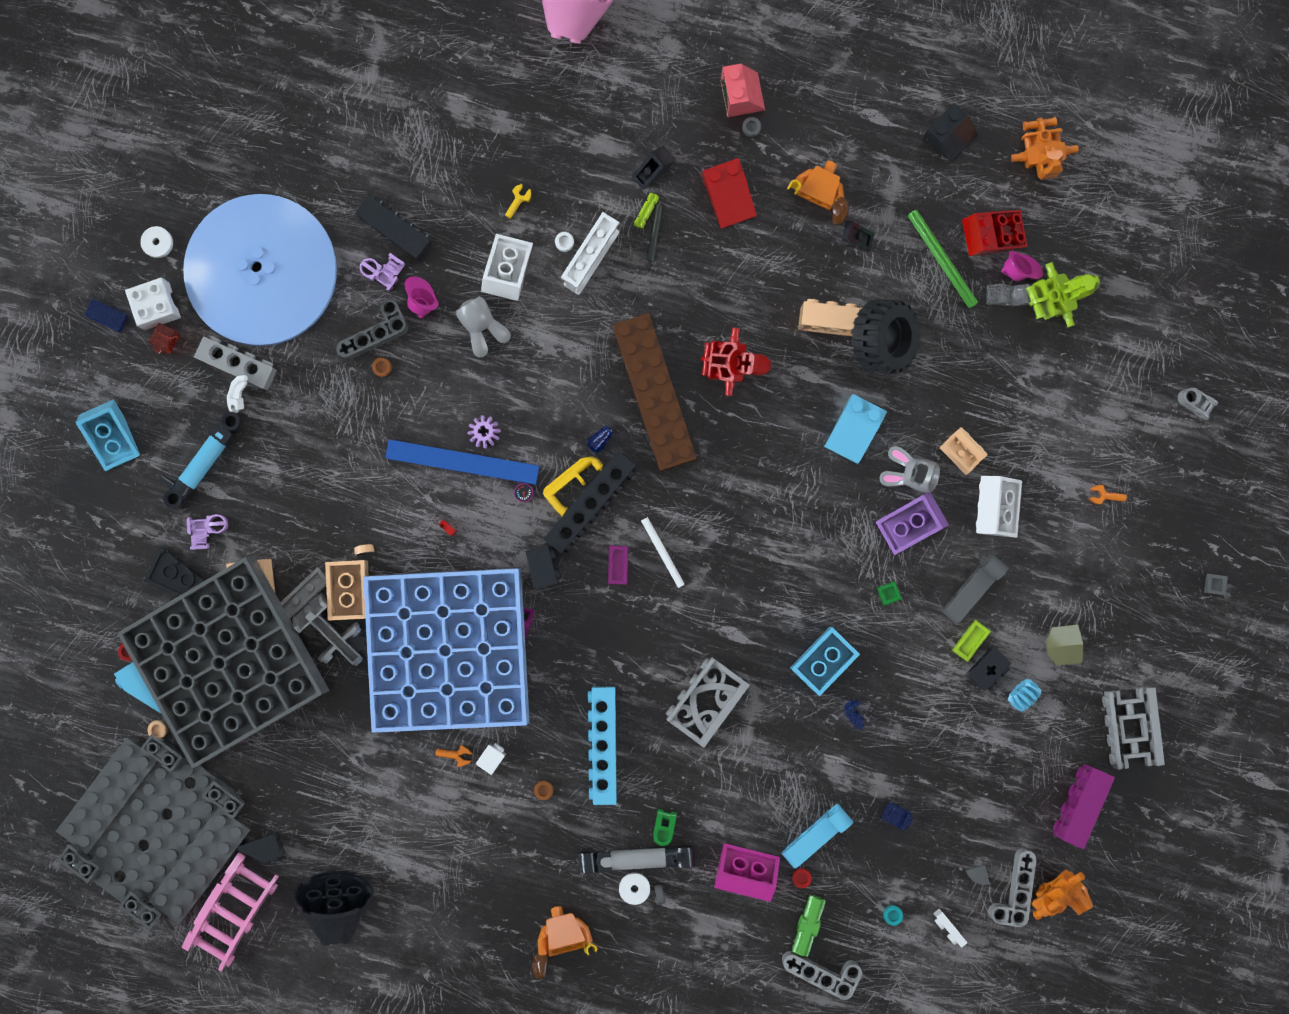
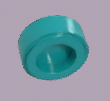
M889 905L884 909L883 918L889 925L896 926L902 922L903 912L898 906Z

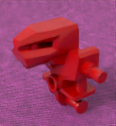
M732 328L730 342L713 340L711 343H704V357H701V361H703L701 375L708 376V379L724 380L726 386L725 395L732 396L735 382H741L744 374L761 376L771 370L772 363L765 355L746 353V344L739 343L740 328Z

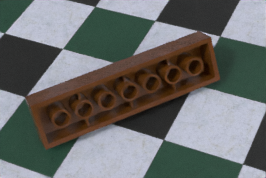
M649 313L612 324L659 471L662 472L695 461L697 458Z

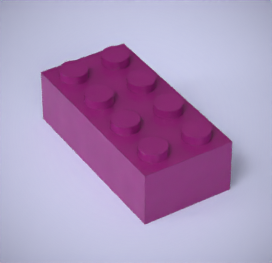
M1083 764L1077 770V780L1074 785H1071L1068 791L1070 796L1067 803L1064 802L1061 807V817L1059 820H1056L1053 826V835L1083 850L1115 777L1086 764Z

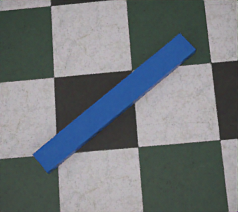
M395 440L388 441L385 457L386 459L534 485L537 484L540 467L538 465Z

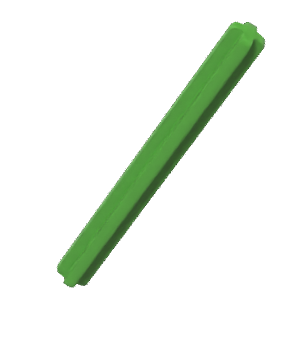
M914 210L909 213L908 218L968 308L975 306L978 303L977 299L919 212Z

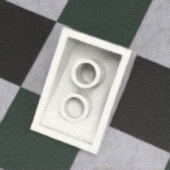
M496 234L483 275L481 292L518 301L533 243Z

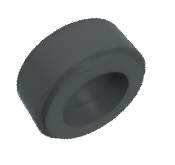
M755 117L745 119L742 125L743 133L748 137H756L761 131V122Z
M661 884L654 885L658 905L665 904L663 886Z

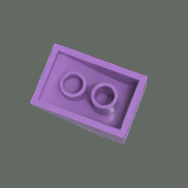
M931 493L920 496L876 521L894 555L949 525Z

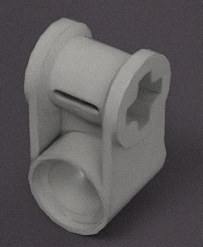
M1196 388L1185 389L1178 394V401L1182 406L1205 420L1210 418L1209 414L1213 407L1218 405L1214 398ZM1187 393L1192 395L1191 402L1187 399Z

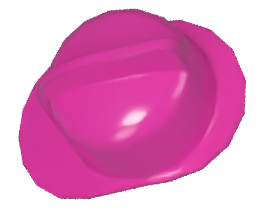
M1015 251L1009 252V258L1005 261L1004 268L1001 270L1002 274L1017 282L1026 278L1040 279L1043 276V270L1035 259Z
M415 276L406 279L407 305L412 312L416 313L419 318H423L431 310L438 308V300L427 281Z

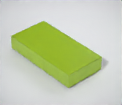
M974 620L952 651L966 662H969L991 631L977 620Z

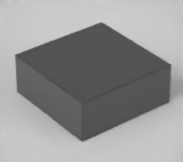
M1206 574L1204 593L1226 595L1228 576Z

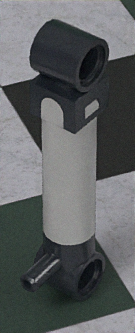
M682 845L672 848L611 851V849L578 852L579 873L612 872V870L664 867L690 868L695 866L694 846Z

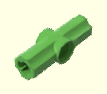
M809 895L804 914L800 916L798 922V932L792 952L808 957L814 937L819 932L820 918L826 902L825 899Z

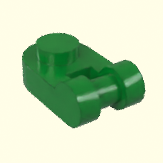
M658 809L653 832V839L658 845L666 846L671 842L677 812L671 811V813H667L662 809ZM662 820H668L669 826L661 825Z

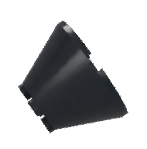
M327 871L311 876L310 880L304 884L301 882L295 889L294 903L316 937L320 940L321 945L348 944L352 941V937L355 935L373 899L374 888L370 880L366 877L364 879L357 877L354 872Z

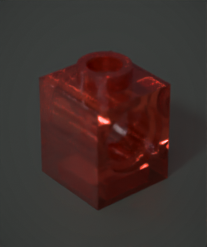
M158 323L148 343L153 345L152 349L162 355L164 351L171 354L180 333Z

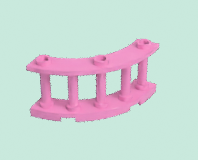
M241 853L237 854L225 871L226 875L221 881L222 884L217 883L193 923L195 924L193 931L188 932L182 948L186 951H189L192 946H199L222 960L218 969L221 972L225 966L229 967L235 958L233 953L244 933L248 934L253 926L252 919L269 894L273 895L278 887L276 882L279 876L275 874L273 879L268 882L245 868L243 862L246 856ZM236 874L243 875L265 889L258 901L232 886L231 881ZM223 893H229L253 908L246 920L220 906L218 901ZM211 912L213 914L216 912L240 927L234 939L209 924L207 919ZM205 931L230 946L227 953L201 939L200 933Z

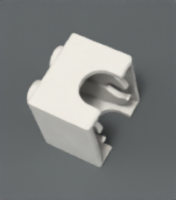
M162 277L125 290L136 325L141 329L147 330L181 318L179 310L171 298L170 293H172L170 284Z

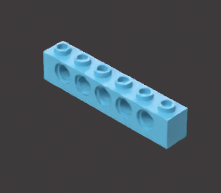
M615 686L592 687V691H588V703H592V710H588V722H592V730L588 731L589 742L592 741V749H589V761H592L593 769H589V780H593V788H589V800H593V805H616ZM600 701H604L607 704V710L604 712H600L596 708V704ZM599 721L607 723L608 728L605 731L598 730L596 725ZM600 740L606 741L608 744L607 749L599 750L597 742ZM605 760L608 763V767L601 770L598 768L597 762ZM600 779H605L608 782V787L600 789L597 782Z

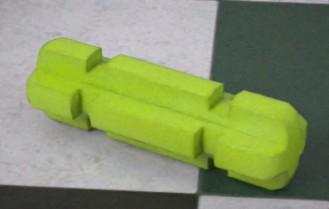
M654 193L649 194L648 201H645L638 214L639 217L634 221V225L640 229L646 224L645 220H648L654 209V204L656 205L659 200V196Z

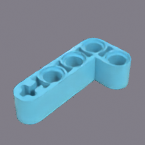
M837 804L788 845L781 854L793 868H797L838 832L842 833L852 825L853 820Z

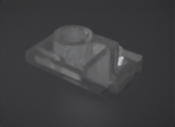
M987 285L986 304L1005 306L1029 305L1031 300L1026 288L1032 285Z

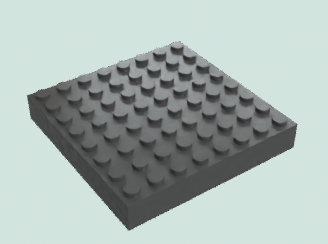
M254 555L242 558L117 633L192 769L330 691L297 631L293 628L292 622Z

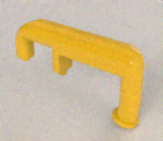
M585 457L578 460L545 487L543 491L544 497L561 517L567 512L568 507L565 508L555 497V494L575 478L584 486L586 483L579 474L591 464L597 471H602L604 465L598 458Z

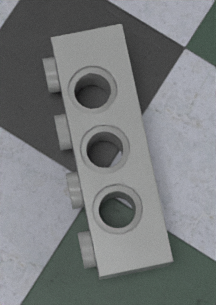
M203 336L194 358L236 377L238 375H246L248 377L247 382L268 391L277 371L272 367V363L262 359V362L255 360L256 356L246 351L244 354L237 352L239 348L228 344L226 347L220 344L221 340L210 336L209 339ZM218 350H222V351H223L222 357L219 358V359H216V357H215L216 352H217ZM239 357L240 364L234 367L233 360ZM253 365H257V372L250 374V368Z

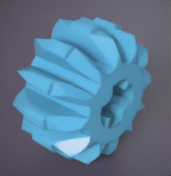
M1025 679L1012 689L1008 701L1014 708L1022 712L1037 701L1041 695V689L1031 679Z

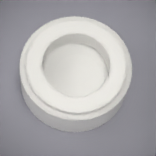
M561 232L555 238V245L558 250L568 252L574 246V238L568 232Z

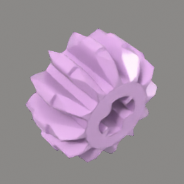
M481 416V422L477 418L474 419L476 426L469 424V427L474 429V431H468V435H475L470 441L475 442L477 440V447H480L482 442L484 448H487V442L494 446L495 444L492 439L499 440V437L494 434L500 433L501 430L494 429L498 426V423L494 422L491 424L492 417L485 421V416ZM484 427L489 431L485 437L480 434V430L483 431L482 428Z

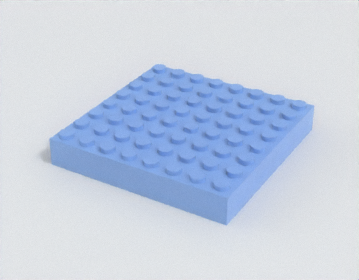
M521 568L363 577L372 732L522 726L529 723Z

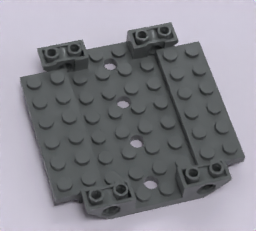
M154 734L150 735L143 746L130 737H126L56 830L57 833L72 843L67 845L57 861L86 883L94 881L121 902L119 908L148 930H151L161 917L162 912L179 925L183 922L237 850V847L240 846L251 831V828L237 819L238 812L245 804L237 792L203 765L192 769L183 751L175 744ZM189 777L194 778L196 781L194 788H190L186 783ZM165 808L172 811L171 819L164 817L163 811ZM141 840L148 841L149 848L147 850H143L140 847ZM118 871L125 873L126 878L124 881L117 879L116 874Z

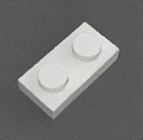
M940 909L933 913L937 917L935 922L941 930L946 928L950 933L947 937L954 945L958 943L962 948L967 944V941Z

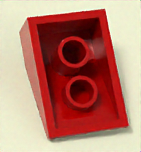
M739 158L702 171V178L721 229L757 217Z

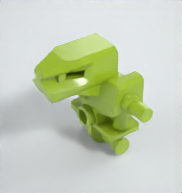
M1053 262L1048 263L1045 266L1049 279H1042L1026 288L1031 300L1029 305L1030 307L1033 306L1037 316L1036 319L1044 318L1047 320L1054 316L1062 315L1067 327L1074 326L1072 311L1077 309V301L1092 295L1097 290L1100 280L1098 276L1089 274L1077 276L1069 280L1065 273L1058 275Z

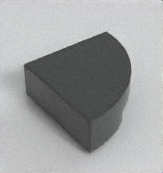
M984 864L965 870L968 877L974 882L981 885L990 884Z

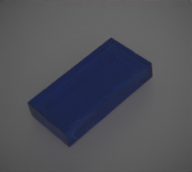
M94 299L91 300L84 316L118 332H121L128 315Z

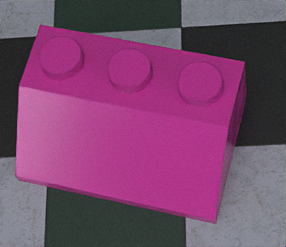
M724 843L714 888L771 902L776 889L780 857Z

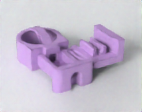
M389 253V262L386 265L384 264V267L372 258L364 259L360 264L361 273L373 282L376 279L386 286V290L390 292L393 289V285L398 282V278L395 275L400 273L405 263ZM368 262L374 263V264L377 266V269L375 270L373 267H371V266L368 265L367 263H368ZM363 267H366L374 274L366 275L364 273Z
M218 514L199 520H192V517H188L187 533L192 534V547H190V550L210 549V543H207V537H209L207 532L218 534L225 532L229 524L226 517ZM217 517H220L224 520L220 522H212L213 519ZM224 525L220 531L212 528V526Z

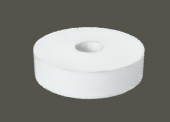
M151 227L143 233L141 247L149 256L162 258L172 250L173 239L164 228ZM159 239V244L154 245L155 240Z
M638 872L628 873L620 882V896L625 902L632 905L643 903L650 893L648 879ZM633 885L638 887L636 892L631 890Z

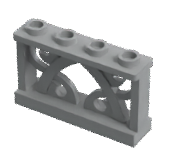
M713 657L710 660L707 658L700 666L702 671L699 675H693L689 681L691 686L687 691L682 690L677 697L680 701L676 706L672 705L666 712V715H668L666 720L703 748L750 686ZM713 668L720 670L722 676L720 683H716L717 677L715 674L714 678H708L709 670ZM726 674L740 684L737 687L724 684ZM703 678L706 684L697 686V684ZM707 690H716L715 700L721 710L719 712L705 710L698 714L697 694ZM721 690H724L722 695H727V700L725 701L719 699ZM689 695H690V706L687 705V704H683V703L686 701V699L689 697ZM684 709L687 711V715L684 718L692 716L693 720L688 723H681L677 715L679 711ZM706 714L712 716L710 722H706L705 718L701 721L700 718ZM695 723L702 736L699 738L687 727Z

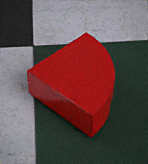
M444 519L439 523V526L450 536H454L457 533V530Z

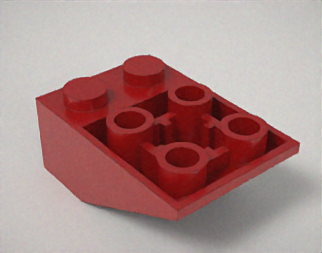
M1021 210L975 213L962 219L969 256L988 255L1028 247Z

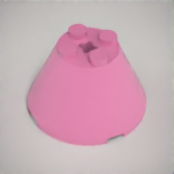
M542 0L547 29L551 32V37L562 39L563 36L570 38L569 41L579 44L581 40L588 36L613 3V0Z

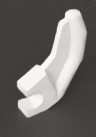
M238 375L231 382L227 395V404L230 412L238 413L239 410L244 409V401L241 395L247 385L248 377L246 375Z

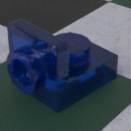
M851 699L843 706L845 709L842 712L856 729L861 730L865 726L862 722L864 718L858 711H853L861 702L858 699L855 701Z
M888 801L880 818L902 831L905 828H909L913 820L911 812Z

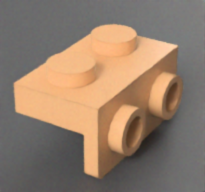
M959 428L939 447L965 475L970 473L988 455L963 428Z

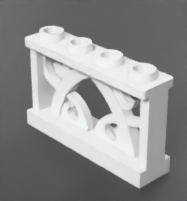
M602 212L561 276V279L565 281L564 286L577 295L581 294L619 234V230H617L619 222Z

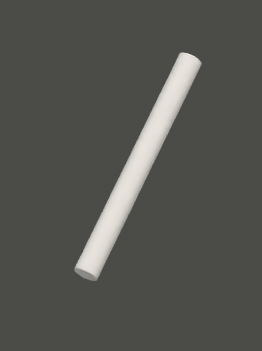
M648 517L641 522L677 587L683 586L684 582Z

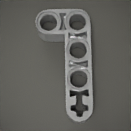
M1021 848L1015 853L1009 903H994L988 909L989 917L997 924L1023 927L1028 923L1036 856L1026 848ZM1029 856V859H1025V862L1022 860V857ZM1026 873L1027 879L1024 882H1020L1019 876ZM1019 893H1024L1022 901L1016 900ZM1002 909V916L995 918L996 910ZM1017 912H1021V913H1022L1021 919L1018 920V921H1015V920H1014V915H1015Z
M787 951L782 957V963L788 972L843 1000L851 998L862 977L861 968L853 960L845 962L838 975L792 951ZM794 958L796 964L791 963L789 965L788 960H792ZM806 967H813L814 971L812 974L807 975L804 973V969ZM855 967L857 972L854 975H848L849 968ZM824 976L831 977L829 983L824 984L821 982ZM847 985L848 990L841 993L839 992V987Z

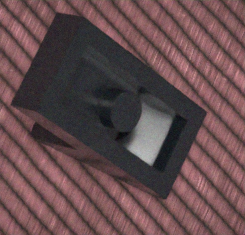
M846 221L841 244L870 252L874 233L853 221Z

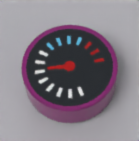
M526 483L517 485L514 490L515 498L523 503L530 501L534 494L532 487Z

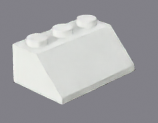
M981 476L976 533L1017 538L1021 480L1002 476Z

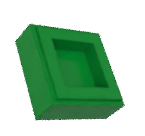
M895 581L877 587L883 606L902 599Z

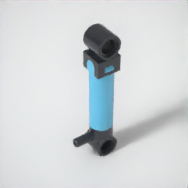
M226 412L222 415L220 419L221 425L215 424L209 432V438L176 482L164 474L159 477V481L170 488L163 495V502L167 507L181 509L186 505L188 497L225 447H229L235 439L236 435L232 432H238L243 428L244 420L239 414ZM235 417L236 423L230 427L228 421L230 418ZM177 494L178 502L173 504L171 501L172 496Z

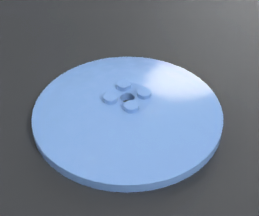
M268 194L241 196L214 209L194 231L184 259L186 291L193 308L200 318L220 335L232 341L252 346L280 344L307 331L326 310L332 298L337 277L335 251L327 232L320 222L299 204L280 196ZM260 262L262 265L261 270L253 272V264Z

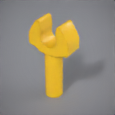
M522 184L516 186L512 191L515 199L505 214L510 219L522 202H529L531 200V189L524 196L519 194L523 188Z

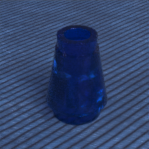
M605 425L588 438L586 445L594 453L598 454L599 451H603L614 432Z

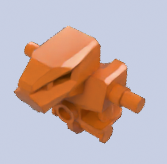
M1056 117L1050 119L1037 118L1036 121L1030 122L1024 121V131L1036 128L1037 132L1025 133L1021 140L1025 142L1026 150L1019 154L1011 155L1012 162L1024 161L1027 169L1036 165L1038 178L1041 180L1056 178L1063 171L1061 163L1066 159V155L1078 153L1079 151L1078 145L1065 146V143L1061 142L1060 133L1062 128L1045 130V127L1057 126Z
M1066 869L1053 881L1042 883L1036 892L1037 897L1031 901V905L1036 908L1033 911L1034 917L1040 920L1048 915L1054 916L1057 913H1062L1067 908V905L1078 915L1093 908L1087 888L1081 882L1085 879L1084 874L1079 872L1074 875Z

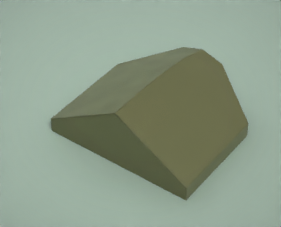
M1079 626L1051 627L1046 640L1047 654L1054 664L1082 663L1083 641Z

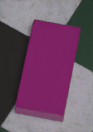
M609 546L608 584H627L628 546Z

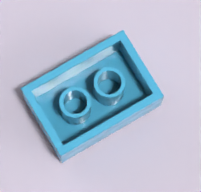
M829 627L790 669L820 696L860 654L833 627Z

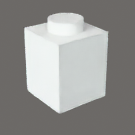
M490 743L476 765L492 775L505 757L506 753L503 752L505 749L497 743L494 745Z

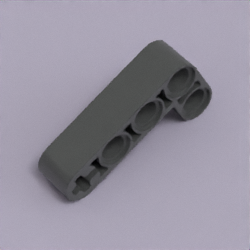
M385 299L380 307L385 321L340 341L336 347L338 355L346 360H350L406 334L408 324L399 305L393 299ZM388 305H395V310L392 313L386 312ZM396 322H403L402 329L394 330ZM382 329L385 330V336L377 338V332ZM364 337L368 338L367 345L360 346V340ZM345 346H347L348 348H350V349H348V352H349L348 354H346V353L343 352V351H345V348H344Z
M989 555L946 604L942 613L955 624H958L989 587L1007 572L1009 567L995 555Z

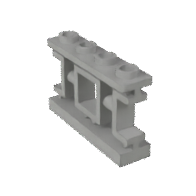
M1155 687L1136 688L1137 698L1121 699L1120 691L1118 690L1104 691L1102 703L1107 712V715H1105V725L1109 729L1107 743L1111 746L1109 761L1111 766L1113 765V768L1117 770L1128 769L1129 758L1144 757L1146 766L1165 765ZM1144 702L1145 713H1134L1133 703ZM1115 704H1125L1127 714L1116 716ZM1139 718L1141 736L1125 738L1123 720ZM1149 741L1150 752H1139L1138 742ZM1119 743H1130L1131 753L1120 754Z

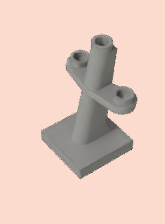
M319 592L292 618L293 628L300 633L308 624H312L331 643L318 657L320 663H328L333 657V651L337 649L352 665L357 666L363 660V657L346 639L359 634L361 631L360 624L355 622L340 634L320 614L328 605L326 597Z

